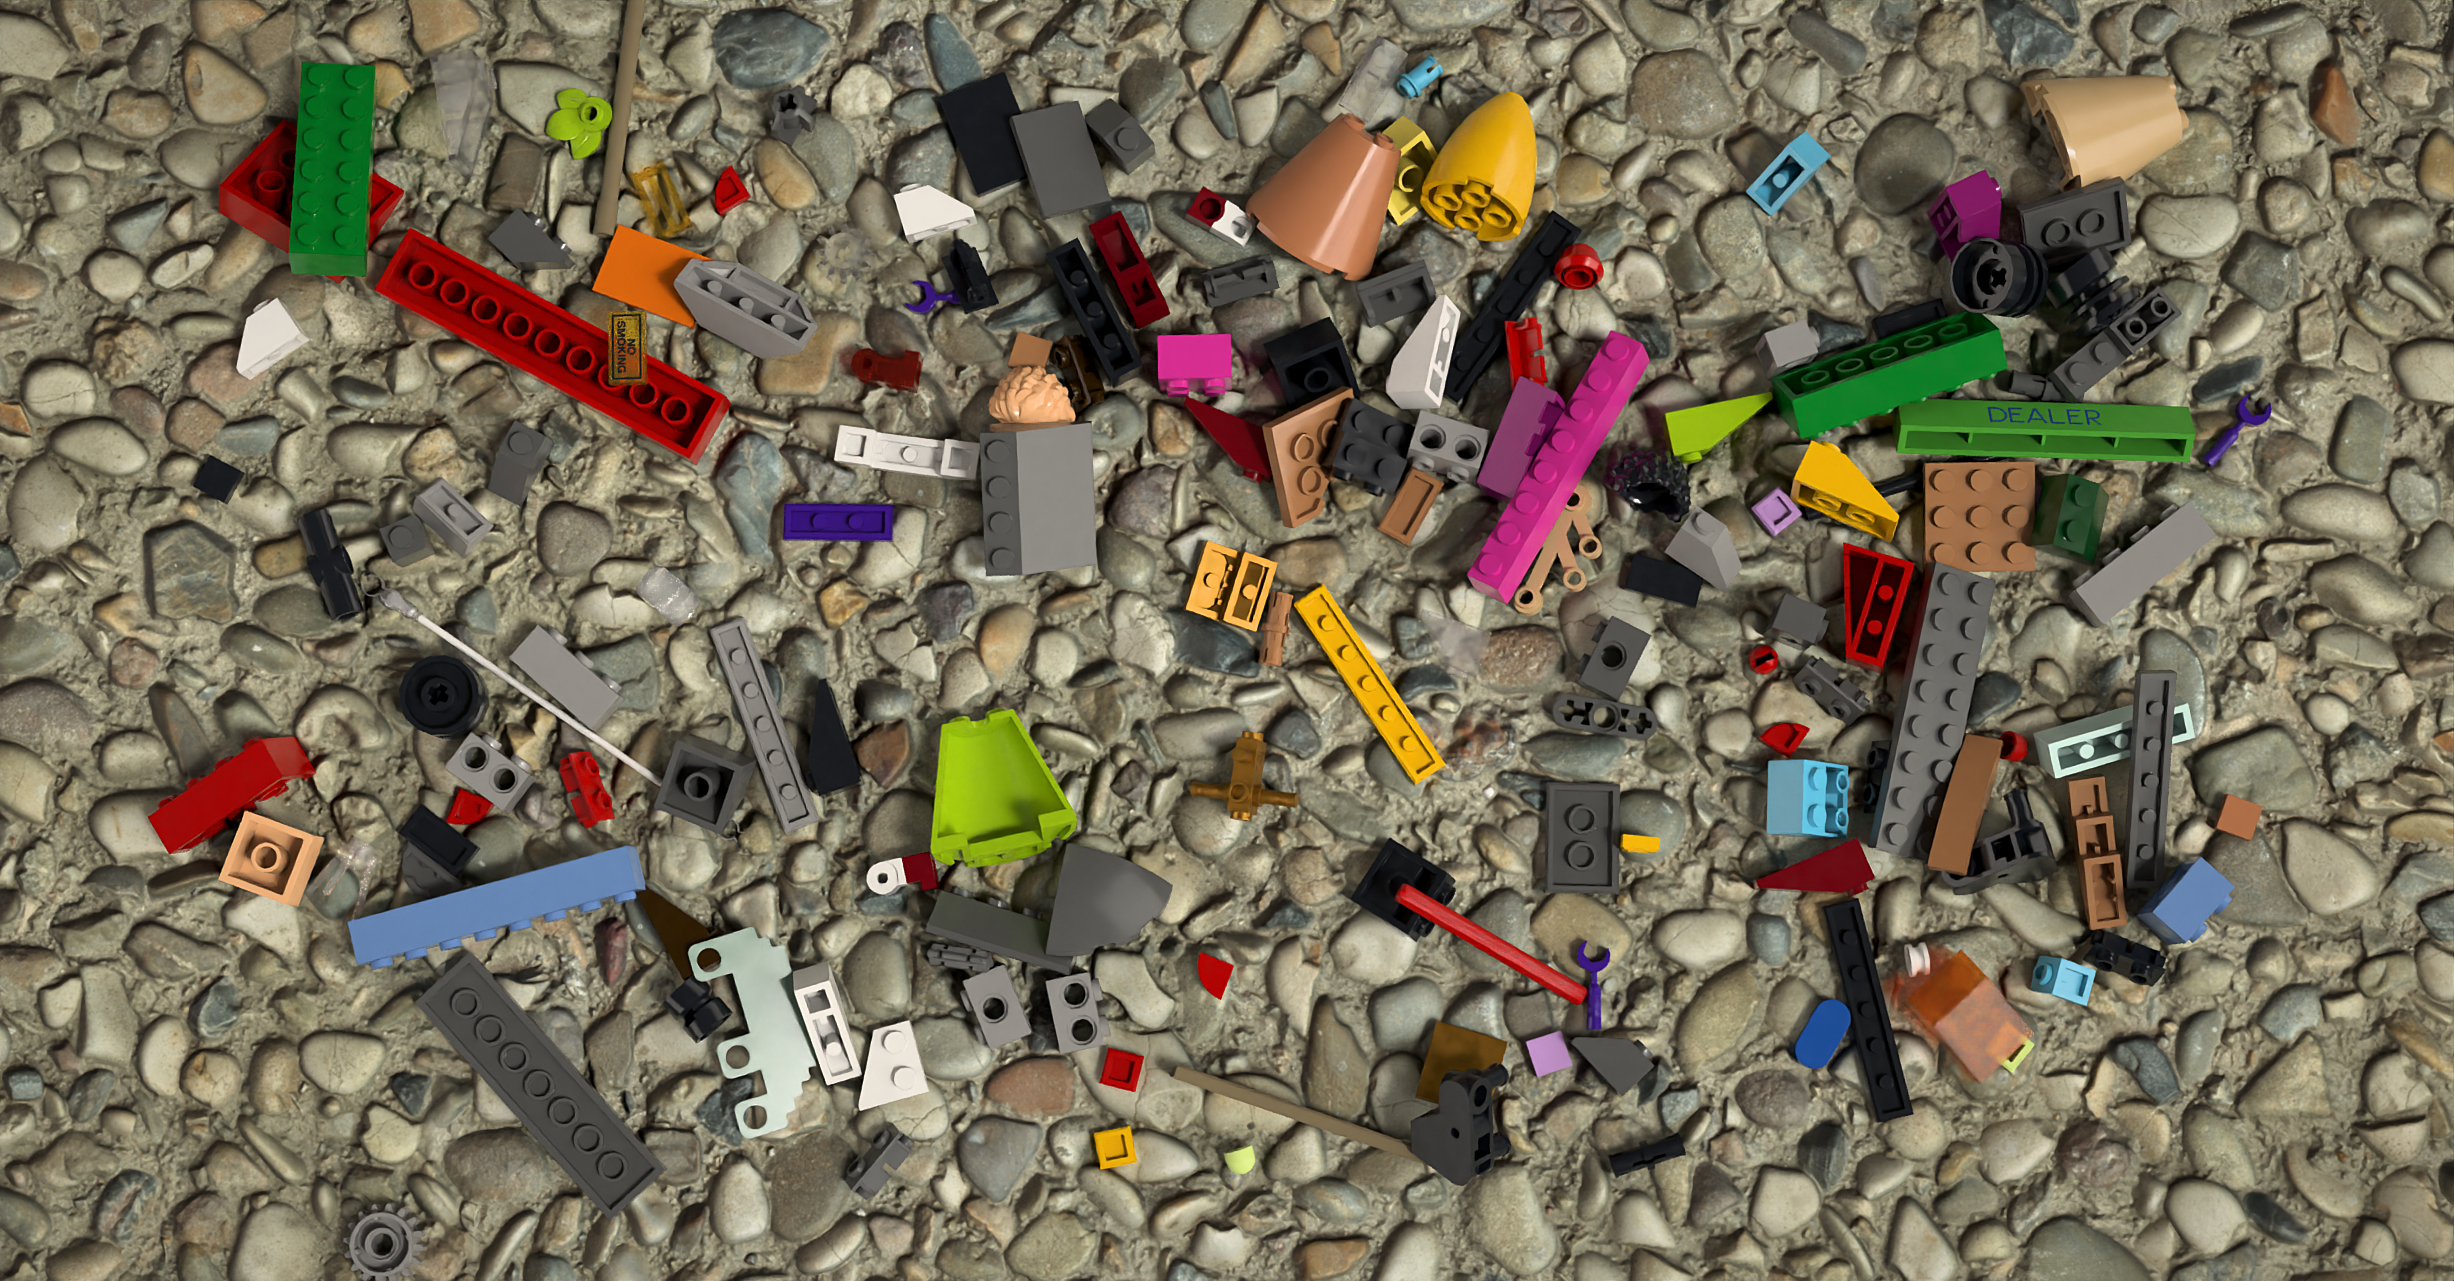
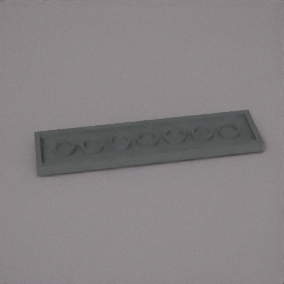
M1929 562L1927 564L1890 739L1892 744L1887 769L1885 770L1884 768L1868 848L1928 864L1945 796L1962 746L1996 583L1995 580L1938 562Z
M472 952L463 957L415 1001L416 1005L610 1221L617 1217L667 1170Z

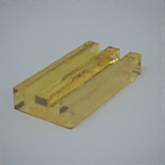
M662 160L657 162L656 166L646 167L643 169V172H636L630 176L659 239L665 240L694 226L670 173ZM660 173L683 220L678 225L655 178ZM647 179L670 226L665 231L642 183Z

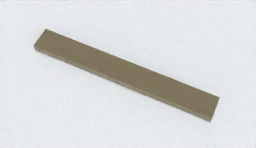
M1183 1065L1177 1066L1174 1079L1428 1165L1412 1153L1411 1143Z

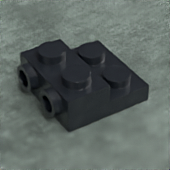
M1348 398L1322 465L1331 469V476L1347 483H1351L1353 479L1363 484L1362 490L1371 495L1382 497L1383 494H1394L1408 461L1403 457L1415 427L1355 398Z
M1389 838L1350 899L1383 920L1389 926L1417 942L1420 936L1427 937L1431 933L1435 923L1397 902L1395 895L1402 884H1408L1447 906L1455 895L1456 888L1453 885L1456 880L1446 871L1392 838Z

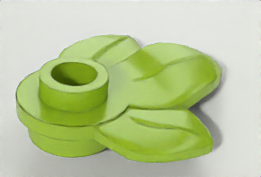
M569 88L557 94V101L561 110L555 112L550 117L546 134L557 140H570L572 156L575 160H580L588 157L599 147L601 131L605 130L612 120V109L610 104L601 97H589L580 89ZM593 108H596L597 116L591 120L590 112Z

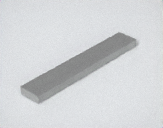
M742 617L710 629L784 832L787 834L821 821L746 619Z

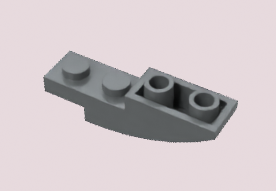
M2158 286L2057 367L2048 377L2067 400L2073 403L2182 313Z

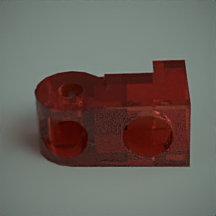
M863 348L853 355L851 368L857 378L867 385L917 393L924 358L920 352L905 350L904 359L880 356L873 349Z

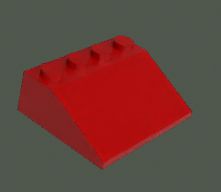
M283 119L219 186V213L289 254L297 126ZM374 172L372 174L368 249L404 195L403 189ZM325 275L338 284L346 278V276Z

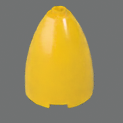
M1506 92L1486 101L1456 128L1440 150L1422 186V196L1420 199L1425 211L1439 224L1450 230L1456 224L1466 230L1478 232L1477 240L1507 241L1519 235L1531 205L1537 168V145L1534 123L1529 107L1522 96L1514 92Z

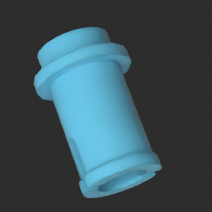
M1431 55L1427 56L1423 62L1408 74L1402 73L1400 75L1397 87L1407 99L1420 97L1421 90L1444 73L1440 64L1427 73V69L1437 62Z

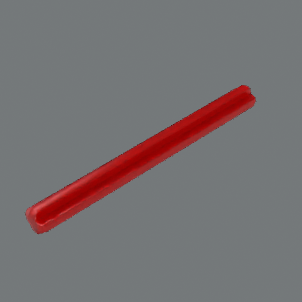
M1402 884L1398 889L1395 900L1569 1002L1580 1005L1587 994L1586 987L1412 886Z

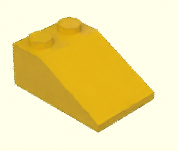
M1811 441L1794 477L1790 496L1791 501L1804 507L1815 509L1825 516L1891 543L1899 515L1847 455L1840 452L1841 450L1836 445L1826 441H1821L1820 444Z

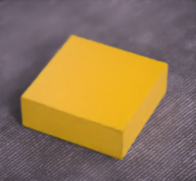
M1626 834L1620 836L1619 849L1621 851L1655 854L1659 851L1660 837Z
M1130 1126L1094 1133L1101 1170L1137 1163Z

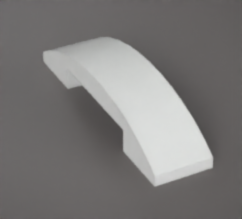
M840 425L834 461L908 475L956 480H977L980 443L950 439L940 441L880 433L875 429Z

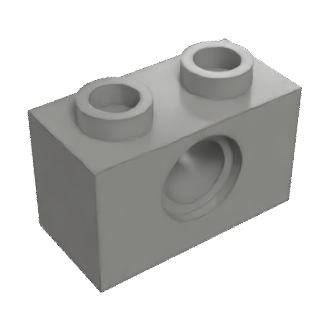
M1000 965L989 970L987 973H981L962 981L965 990L960 991L967 1011L974 1010L978 1018L979 1024L974 1025V1029L982 1046L988 1044L990 1050H995L1033 1034L1006 965ZM993 998H999L1005 1006L1004 1014L996 1020L990 1019L985 1013L987 1002Z

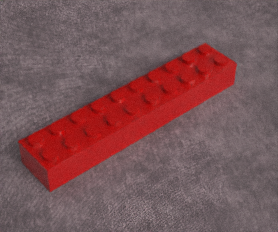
M412 228L408 229L374 289L382 298L695 466L700 461L731 405V402L725 395L641 351V379L613 380L611 334ZM614 336V378L640 377L639 349L635 348L636 352L633 355L628 354L627 349L633 346H627L628 343L619 346L617 343L618 338ZM618 347H626V349H624L626 351V354L623 351L618 354V351L621 350L618 349ZM629 349V352L633 353L634 349ZM618 358H626V360L621 362L626 363L623 364V366L626 367V371L624 373L623 367L619 368L620 371L622 369V373H618V367L620 366L618 365V362L621 361L618 360Z

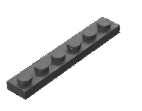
M2136 670L2122 870L2123 886L2126 889L2162 888L2177 673L2173 670Z

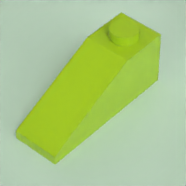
M1772 391L1665 413L1661 422L1668 451H1670L1671 455L1678 456L1683 465L1701 461V455L1707 454L1767 407L1773 399Z

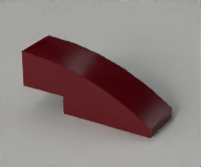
M1118 211L1089 225L1090 232L1137 329H1141L1170 315L1166 300L1122 212Z

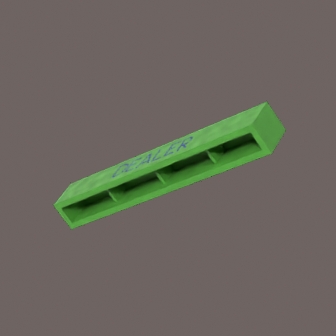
M1927 399L1921 403H1906L1895 407L1892 425L1897 454L2189 462L2196 435L2189 407Z

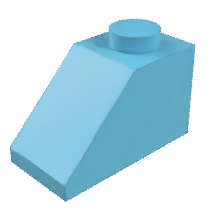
M1805 131L1786 146L1748 188L1746 193L1770 216H1773L1817 173L1831 155Z

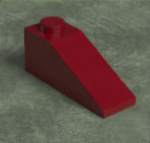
M1186 396L1184 408L1233 466L1237 470L1242 471L1241 477L1259 485L1262 480L1271 483L1273 474L1262 427Z
M1855 838L1752 882L1754 890L1834 895L1846 891L1849 898L1868 890L1866 882L1875 879V876L1858 838Z

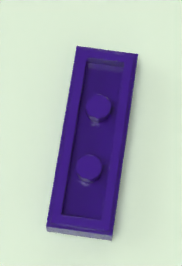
M784 504L783 540L893 542L894 506L880 504Z

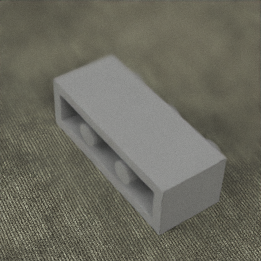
M537 625L509 658L589 729L597 732L625 701L618 693L622 687L606 673L600 678L592 671L591 668L595 663L580 650L575 654L564 646L568 640L554 627L551 626L547 631Z

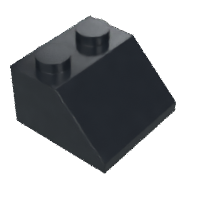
M1330 316L1263 344L1271 369L1290 412L1342 386L1352 388L1354 397L1361 394L1344 342Z

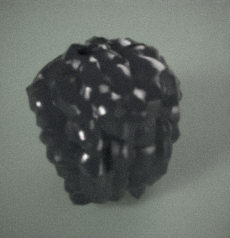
M1650 448L1645 451L1637 449L1632 453H1624L1620 461L1615 460L1611 463L1609 467L1610 473L1605 477L1606 486L1608 489L1616 492L1619 497L1629 501L1642 513L1658 511L1665 514L1668 520L1674 523L1681 522L1682 516L1689 513L1691 487L1688 484V472L1678 456L1671 455L1670 451L1665 449L1655 450Z

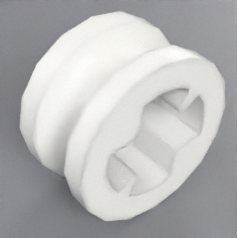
M1925 942L1919 943L1917 947H1912L1911 944L1905 945V962L1909 976L1915 977L1918 972H1922L1923 975H1929L1930 959Z

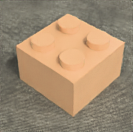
M245 810L218 880L280 903L298 907L325 838Z

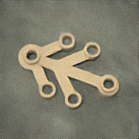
M1578 484L1571 495L1578 496L1580 498L1579 503L1576 506L1565 505L1540 548L1542 552L1526 585L1517 588L1513 594V604L1517 611L1524 616H1533L1542 609L1543 597L1540 590L1557 554L1565 572L1563 581L1566 587L1572 592H1579L1585 588L1587 583L1586 576L1578 568L1567 538L1572 522H1574L1581 538L1579 542L1581 554L1586 559H1596L1602 552V545L1599 539L1594 536L1587 518V513L1592 506V498L1589 491L1582 485ZM1589 542L1597 544L1596 550L1592 553L1584 551L1585 545ZM1572 575H1580L1581 582L1578 585L1573 586L1569 584V578ZM1525 593L1533 594V600L1529 604L1521 603V597Z

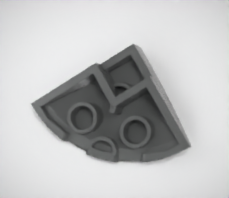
M1067 843L1053 908L1046 954L1055 956L1091 955L1096 947L1111 943L1115 944L1116 947H1120L1140 936L1142 927L1152 919L1155 921L1159 919L1169 902L1173 885L1155 873L1113 854Z

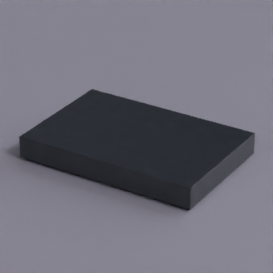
M1005 72L938 98L978 198L1028 178L1009 122L1012 116L1022 113Z

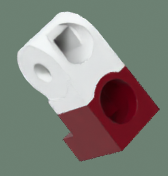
M1204 186L1184 218L1187 222L1208 230L1238 248H1244L1258 224L1254 218H1249L1247 213L1240 210L1238 206Z
M930 851L874 864L867 873L869 888L881 895H891L896 893L900 887L921 883L922 891L925 892L941 889L935 859Z

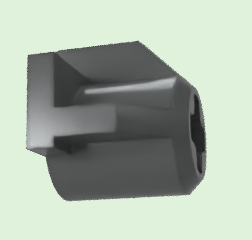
M797 85L792 90L783 89L775 93L771 100L774 122L770 136L792 147L803 128L810 132L813 131L814 121L810 115L818 104V100L806 95L804 88L800 85Z

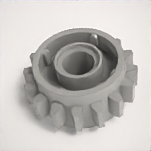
M387 1203L384 1212L380 1204L372 1205L371 1215L366 1211H360L358 1216L361 1221L359 1223H349L348 1227L353 1232L351 1237H346L343 1241L349 1244L350 1251L344 1254L345 1258L352 1257L354 1261L350 1269L352 1271H363L362 1280L364 1281L370 1280L373 1276L376 1277V1281H386L387 1276L390 1281H400L399 1273L405 1277L412 1276L411 1266L422 1265L423 1260L418 1257L419 1253L428 1248L427 1245L421 1244V1237L427 1234L426 1230H419L417 1227L421 1219L419 1217H408L409 1208L402 1207L396 1212L395 1203ZM384 1233L388 1234L393 1240V1248L389 1254H384L378 1247V1240Z

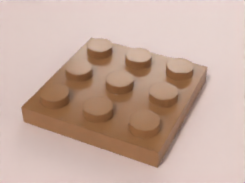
M2035 462L1923 463V572H1926L1929 562H1938L1966 572L2035 571V548L2029 546L2035 522Z

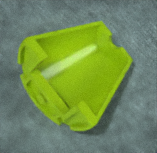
M996 708L986 712L985 719L971 721L969 717L961 716L950 720L947 724L941 725L930 845L932 855L936 860L950 866L955 864L954 860H963L965 867H986L1006 864L1042 853L1052 848L1051 840L1060 836V840H1065L1074 832L1077 826L1076 814L1014 709Z

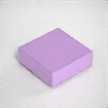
M1780 486L1750 509L1772 538L1802 515L1801 511Z
M1561 1030L1525 1042L1536 1077L1572 1066Z

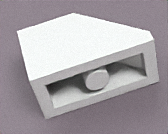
M911 184L900 189L901 193L894 195L909 244L977 224L973 208L929 185L921 187V184Z
M278 298L273 301L269 299L260 303L254 308V314L246 319L236 368L241 375L249 380L309 341V338L289 308Z

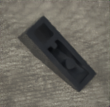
M826 678L818 682L807 761L810 771L805 772L811 792L818 791L819 796L823 799L865 784L832 686Z

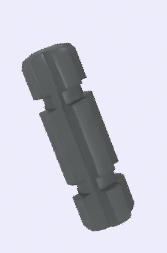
M937 943L932 944L931 949L927 950L929 963L935 966L987 973L990 967L994 965L992 954L985 950L947 946Z

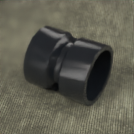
M692 976L679 986L662 1005L675 1020H684L683 1029L695 1043H699L718 1029L733 1012L720 997L711 996L712 987L706 981H699L695 976Z

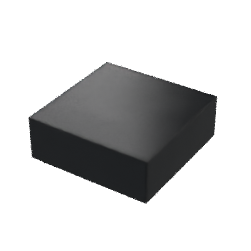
M210 455L193 487L228 505L245 473Z

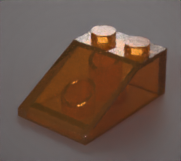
M1962 950L1955 952L1902 1002L1979 1084L1986 1080L2034 1034L1990 979Z

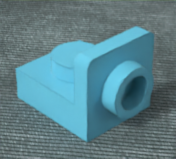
M2041 955L2033 970L2030 990L2049 994L2077 1005L2087 1006L2096 970L2063 958Z

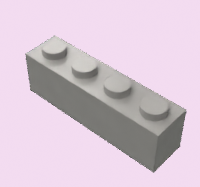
M2190 501L2181 507L2173 503L2158 515V518L2161 520L2158 525L2152 529L2145 525L2129 538L2133 544L2122 552L2119 547L2115 548L2101 559L2105 566L2094 574L2089 569L2073 581L2077 588L2070 592L2068 596L2095 629L2110 620L2217 536Z

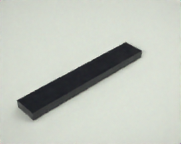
M1551 211L1453 347L1443 396L1456 406L1506 338L1504 321L1517 322L1553 273L1563 251L1573 245L1581 234V229L1555 211Z
M1859 898L1823 906L1821 909L1846 1007L1851 1015L1850 1023L1875 1121L1880 1123L1913 1115Z

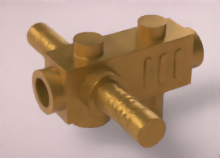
M1242 731L1241 738L1237 737L1236 747L1231 753L1234 759L1231 782H1227L1226 785L1193 781L1190 787L1191 796L1224 799V802L1228 804L1227 810L1231 811L1230 819L1252 822V816L1257 815L1258 807H1262L1263 804L1297 808L1299 803L1298 793L1265 790V787L1261 785L1267 743L1263 742L1264 734Z

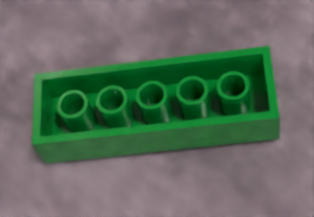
M302 62L289 241V258L292 274L366 277L378 90L376 66Z
M1965 310L1772 376L1770 379L1780 417L1800 439H1815L1823 436L1825 431L1839 426H1854L1859 423L1860 419L1891 413L1897 406L1906 403H1921L1927 400L1929 395L1941 391H1956L1964 383L1976 379L1987 380L1997 375V372L2008 369L2000 329L1983 314Z

